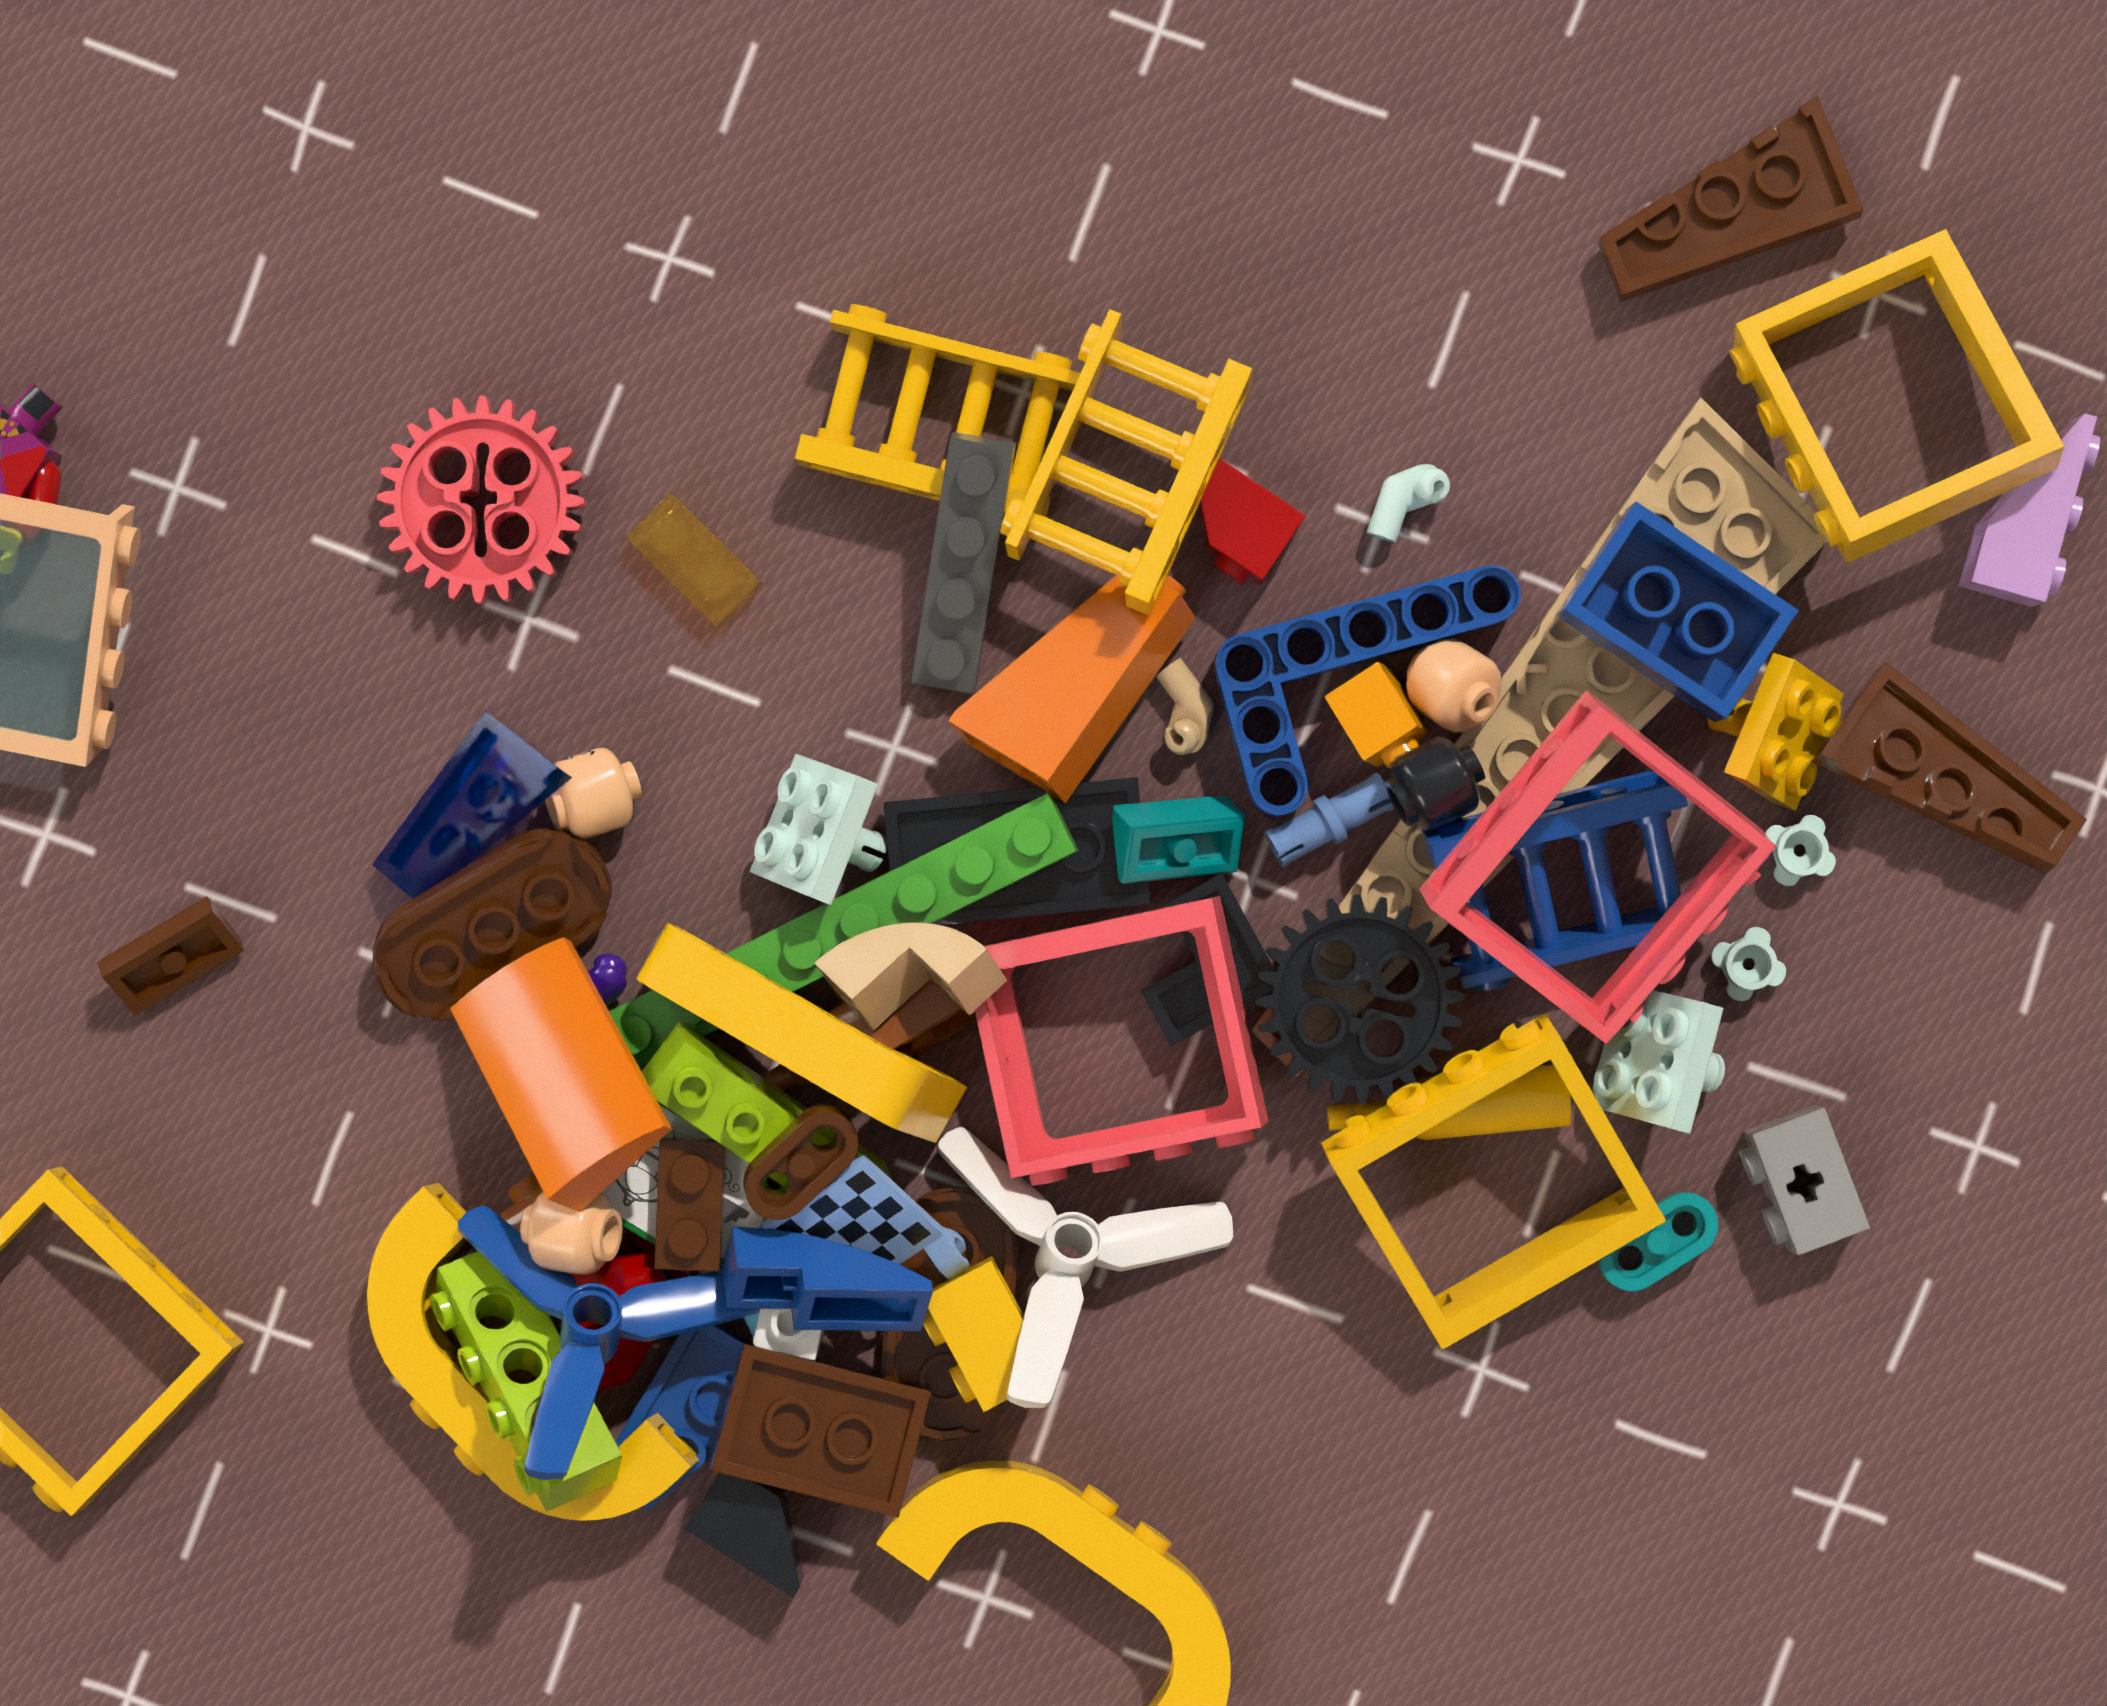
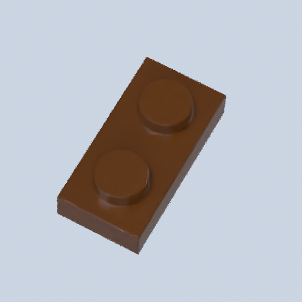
M208 896L99 960L97 964L102 978L136 1016L245 950L237 932Z
M663 1137L659 1140L654 1269L720 1271L726 1147L714 1139Z

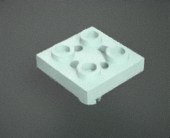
M795 754L791 767L783 774L779 782L778 800L767 827L760 833L754 848L755 859L749 872L831 905L847 863L858 866L866 872H872L881 864L883 859L862 851L864 845L886 853V837L878 831H871L862 827L878 784Z
M1653 990L1643 1001V1011L1638 1020L1633 1023L1629 1019L1607 1044L1604 1043L1599 1065L1594 1076L1592 1093L1602 1110L1690 1134L1701 1091L1708 1093L1716 1090L1724 1078V1060L1721 1055L1712 1052L1724 1008Z

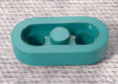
M1686 1191L1674 1192L1657 1201L1656 1204L1665 1217L1666 1222L1598 1260L1600 1272L1608 1282L1625 1291H1639L1651 1286L1706 1251L1713 1244L1718 1233V1218L1712 1205L1703 1197ZM1687 1211L1693 1217V1227L1687 1234L1677 1235L1672 1228V1220L1677 1213ZM1625 1246H1635L1640 1253L1638 1264L1631 1269L1622 1268L1618 1262L1620 1250Z

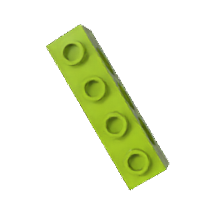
M681 1021L678 1022L642 1070L643 1076L659 1103L748 1163L801 1113L808 1109ZM820 1128L813 1133L811 1141L817 1145H826L832 1141L835 1132L830 1128ZM858 1143V1150L854 1160L864 1154L892 1180L885 1161ZM779 1172L768 1176L782 1186L786 1184L788 1179L785 1174Z
M478 1251L438 1267L435 1294L430 1296L434 1315L444 1331L453 1329L462 1347L458 1349V1358L466 1378L472 1385L480 1382L490 1402L486 1403L485 1406L489 1422L500 1440L509 1438L518 1456L514 1459L515 1471L525 1492L528 1495L536 1492L547 1512L617 1481L622 1454L595 1403H593L567 1475L561 1479L539 1480L525 1473V1460L552 1360L561 1351L560 1336L548 1313L537 1309ZM487 1316H497L505 1320L508 1326L497 1330L488 1329L481 1325L479 1320ZM522 1369L531 1372L537 1379L531 1383L519 1384L510 1380L506 1374L513 1370Z

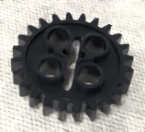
M1352 895L1349 911L1343 914L1333 898L1327 899L1325 902L1326 919L1321 921L1308 909L1301 911L1306 930L1299 933L1293 928L1286 925L1283 926L1281 931L1290 946L1286 951L1267 947L1265 951L1272 960L1278 963L1276 972H1257L1256 976L1262 982L1272 986L1270 995L1254 999V1005L1272 1009L1273 1014L1272 1018L1265 1020L1258 1026V1030L1260 1032L1278 1031L1280 1039L1269 1049V1054L1277 1056L1290 1052L1293 1058L1288 1064L1285 1074L1292 1077L1304 1068L1309 1070L1310 1075L1306 1089L1312 1093L1320 1087L1324 1080L1330 1081L1331 1100L1339 1102L1347 1086L1354 1087L1355 1096L1359 1104H1366L1370 1086L1377 1085L1385 1100H1388L1393 1094V1080L1399 1078L1405 1085L1416 1083L1412 1069L1417 1065L1435 1073L1438 1068L1430 1057L1429 1052L1433 1047L1443 1051H1452L1453 1049L1451 1043L1440 1035L1442 1028L1462 1026L1463 1022L1456 1016L1446 1013L1447 1004L1465 999L1464 993L1447 990L1445 982L1461 972L1460 967H1441L1438 961L1450 948L1449 943L1444 942L1429 947L1425 940L1431 933L1434 925L1429 921L1412 930L1408 927L1412 908L1408 906L1402 908L1394 918L1387 917L1388 904L1387 898L1379 897L1371 913L1364 911L1360 895ZM1333 941L1346 945L1352 955L1350 971L1339 979L1326 977L1320 971L1317 964L1321 948ZM1396 956L1407 959L1415 971V980L1412 986L1401 994L1389 992L1383 986L1380 979L1384 963ZM1359 980L1367 982L1366 992L1369 995L1412 1005L1415 1008V1014L1412 1017H1404L1375 1009L1363 1008L1359 1018H1354L1351 1016L1352 1008L1350 1004L1307 994L1303 990V984L1306 981H1313L1341 989L1355 990ZM1318 1004L1329 1006L1335 1012L1338 1019L1335 1034L1322 1042L1309 1039L1302 1027L1305 1013L1311 1007ZM1381 1019L1392 1021L1398 1027L1400 1033V1043L1397 1049L1387 1056L1374 1055L1366 1044L1368 1028L1374 1022Z

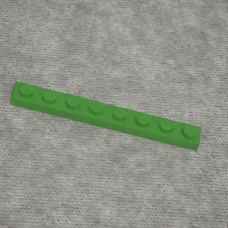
M1047 793L834 899L831 905L826 903L726 954L794 993L824 978L814 962L840 943L858 934L887 925L900 923L934 924L1079 852L1052 795ZM654 990L609 1011L640 1069L648 1064L679 1021L703 1037L720 1030L718 1027Z

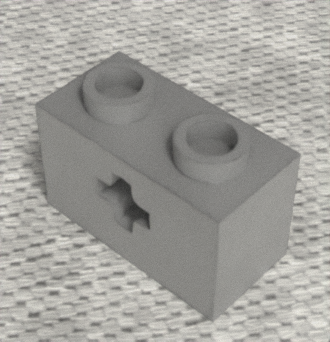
M1812 1105L1742 1132L1748 1147L1739 1150L1740 1158L1751 1184L1754 1186L1762 1183L1771 1207L1763 1209L1762 1215L1770 1237L1776 1246L1785 1243L1787 1251L1801 1255L1870 1229L1825 1107ZM1794 1167L1813 1175V1180L1805 1184L1807 1194L1805 1197L1799 1193L1787 1190L1786 1184L1795 1179Z

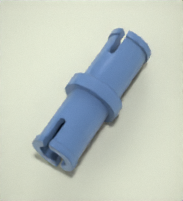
M1376 772L1370 775V778L1330 799L1323 795L1312 801V809L1272 830L1265 831V838L1269 842L1268 845L1279 864L1284 868L1290 862L1330 841L1337 845L1348 839L1346 832L1386 811L1393 810L1394 807L1386 792L1385 782Z

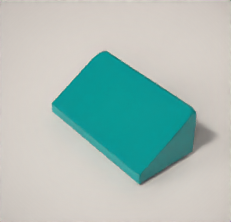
M1220 795L1113 806L1112 825L1118 880L1122 884L1237 872L1245 815L1228 797Z

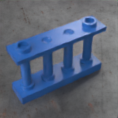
M1653 770L1557 794L1509 851V854L1516 856L1533 933V938L1518 942L1551 967L1637 946L1681 895L1666 819L1671 817L1672 810L1688 807L1686 796ZM1483 813L1459 818L1436 831H1426L1421 828L1426 852L1436 869ZM1633 820L1635 824L1641 825L1657 907L1620 915L1604 835L1609 832L1608 826ZM1571 836L1573 840L1579 841L1595 922L1558 931L1541 851L1546 848V842ZM1482 883L1467 902L1490 919ZM1469 939L1471 953L1450 958L1452 966L1460 967L1461 972L1456 977L1463 989L1473 987L1477 991L1494 990L1507 985L1510 982V977L1517 976L1471 939Z

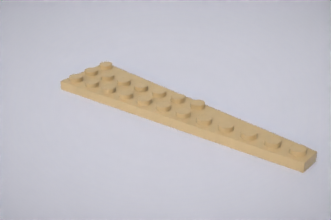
M1701 397L1695 402L1501 676L1502 688L1495 712L1480 725L1469 731L1462 732L1454 742L1458 749L1468 745L1474 751L1486 777L1485 780L1477 783L1480 792L1478 807L1463 817L1483 813L1586 690L1638 731L1674 697L1669 691L1555 616L1629 506L1637 501L1774 594L1828 542L1826 537H1821L1814 521V513L1816 511ZM1607 735L1559 793L1585 787L1623 746ZM1401 819L1398 821L1338 907L1342 914L1348 913L1352 895H1360L1364 911L1370 913L1379 897L1387 898V917L1394 918L1402 908L1408 906L1412 908L1408 927L1412 930L1429 921L1434 925L1431 933L1425 940L1429 944L1449 922L1429 908L1419 890L1436 868L1426 852L1422 830L1416 823L1408 827ZM1508 853L1483 882V888L1515 856ZM1333 941L1321 948L1317 964L1320 971L1326 977L1339 979L1350 971L1352 955L1346 945ZM1396 956L1384 963L1380 978L1383 986L1386 987L1410 962L1401 956ZM1359 980L1355 990L1341 989L1313 981H1306L1303 984V990L1307 994L1350 1004L1352 1008L1351 1016L1354 1018L1375 998V996H1371L1366 992L1367 982ZM1318 1004L1311 1007L1305 1013L1302 1027L1309 1039L1322 1042L1335 1034L1338 1019L1335 1012L1329 1006ZM1266 1008L1250 1031L1270 1049L1280 1039L1278 1031L1260 1032L1258 1030V1026L1262 1022L1273 1017L1272 1009ZM1290 1052L1276 1056L1286 1067L1293 1058Z

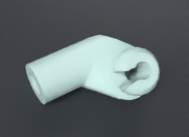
M1420 464L1389 476L1382 485L1366 533L1375 538L1396 543L1407 512L1432 503H1439L1447 497L1450 491V480L1447 474L1434 465Z

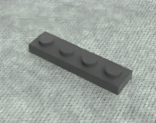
M952 432L950 436L911 683L974 694L1000 545V528L1005 514L1016 443Z

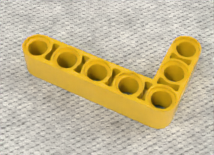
M669 922L665 925L636 977L642 984L876 1120L907 1134L937 1143L968 1088L933 1066L887 1047Z

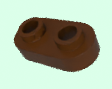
M830 1105L814 1106L801 1113L747 1166L744 1173L743 1186L751 1208L758 1215L766 1219L784 1220L795 1216L851 1164L856 1156L858 1135L850 1117L841 1109ZM820 1128H830L835 1132L832 1141L826 1145H817L811 1141L813 1133ZM779 1172L788 1177L786 1184L780 1189L771 1190L764 1185L765 1179L772 1173Z

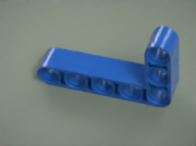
M1497 565L1483 566L1248 631L1227 639L1216 654L1214 675L1247 793L1253 806L1262 814L1271 817L1285 816L1298 809L1304 802L1308 791L1306 773L1281 685L1428 645L1440 639L1453 638L1493 627L1508 619L1518 608L1521 590L1516 577L1506 568ZM1489 579L1502 586L1506 601L1500 612L1486 613L1476 606L1473 600V589L1480 580ZM1428 596L1436 599L1442 605L1444 620L1440 628L1427 631L1419 628L1414 623L1411 617V607L1415 599ZM1367 613L1375 616L1380 621L1383 627V637L1377 646L1365 648L1357 645L1352 640L1349 634V624L1354 616ZM1306 630L1314 633L1319 638L1322 644V654L1317 662L1310 665H1302L1290 657L1287 650V642L1290 635L1297 631ZM1241 647L1253 650L1261 661V670L1258 677L1250 682H1240L1233 679L1228 674L1225 665L1226 657L1230 651ZM1262 708L1275 716L1278 722V731L1272 741L1258 744L1246 737L1242 722L1245 714L1253 709ZM1279 769L1292 777L1295 783V793L1289 803L1275 806L1269 804L1263 798L1260 792V782L1263 775L1270 770Z

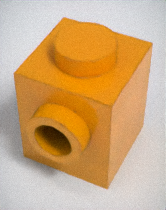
M1376 662L1324 696L1363 761L1377 768L1384 763L1387 768H1391L1392 761L1397 756L1419 745L1418 741L1431 734L1420 714L1409 701L1407 693L1392 669L1380 662Z

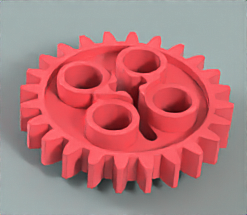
M483 395L479 396L475 413H469L459 398L453 399V417L447 420L433 407L428 409L432 428L425 432L412 423L407 425L415 443L411 448L393 443L390 448L403 462L400 468L385 467L381 468L380 471L386 478L395 482L394 490L377 494L378 501L394 506L395 513L379 521L380 526L384 529L400 530L401 535L388 546L390 551L398 554L411 550L413 554L407 561L404 570L413 575L428 567L429 571L426 576L425 587L432 591L437 589L445 579H448L449 598L455 601H459L467 586L472 587L473 597L479 605H485L490 587L496 588L503 601H511L512 583L519 581L525 589L533 593L536 591L532 575L534 571L540 569L553 578L557 575L555 567L549 560L553 552L568 557L573 555L570 547L561 540L564 532L582 533L584 529L576 521L569 518L570 510L587 507V501L584 498L570 494L569 488L585 480L584 475L580 471H564L563 466L576 455L571 447H563L553 451L551 447L560 434L554 425L537 434L535 430L540 415L531 409L518 422L515 420L516 405L509 399H506L502 404L498 414H493L489 399ZM481 444H487L489 446V456L486 464L485 487L486 490L497 496V502L485 507L484 522L487 553L483 557H478L476 555V544L479 535L480 515L467 502L469 497L478 496L480 493L478 447ZM447 453H462L466 458L467 464L463 477L453 484L440 483L436 476L437 462ZM514 453L526 454L531 464L530 473L526 480L518 485L510 486L503 484L500 479L499 469L504 458ZM446 516H460L465 524L464 538L452 548L439 547L434 535L438 522ZM509 517H524L528 522L530 530L526 542L517 549L509 550L502 548L498 540V530L503 521Z

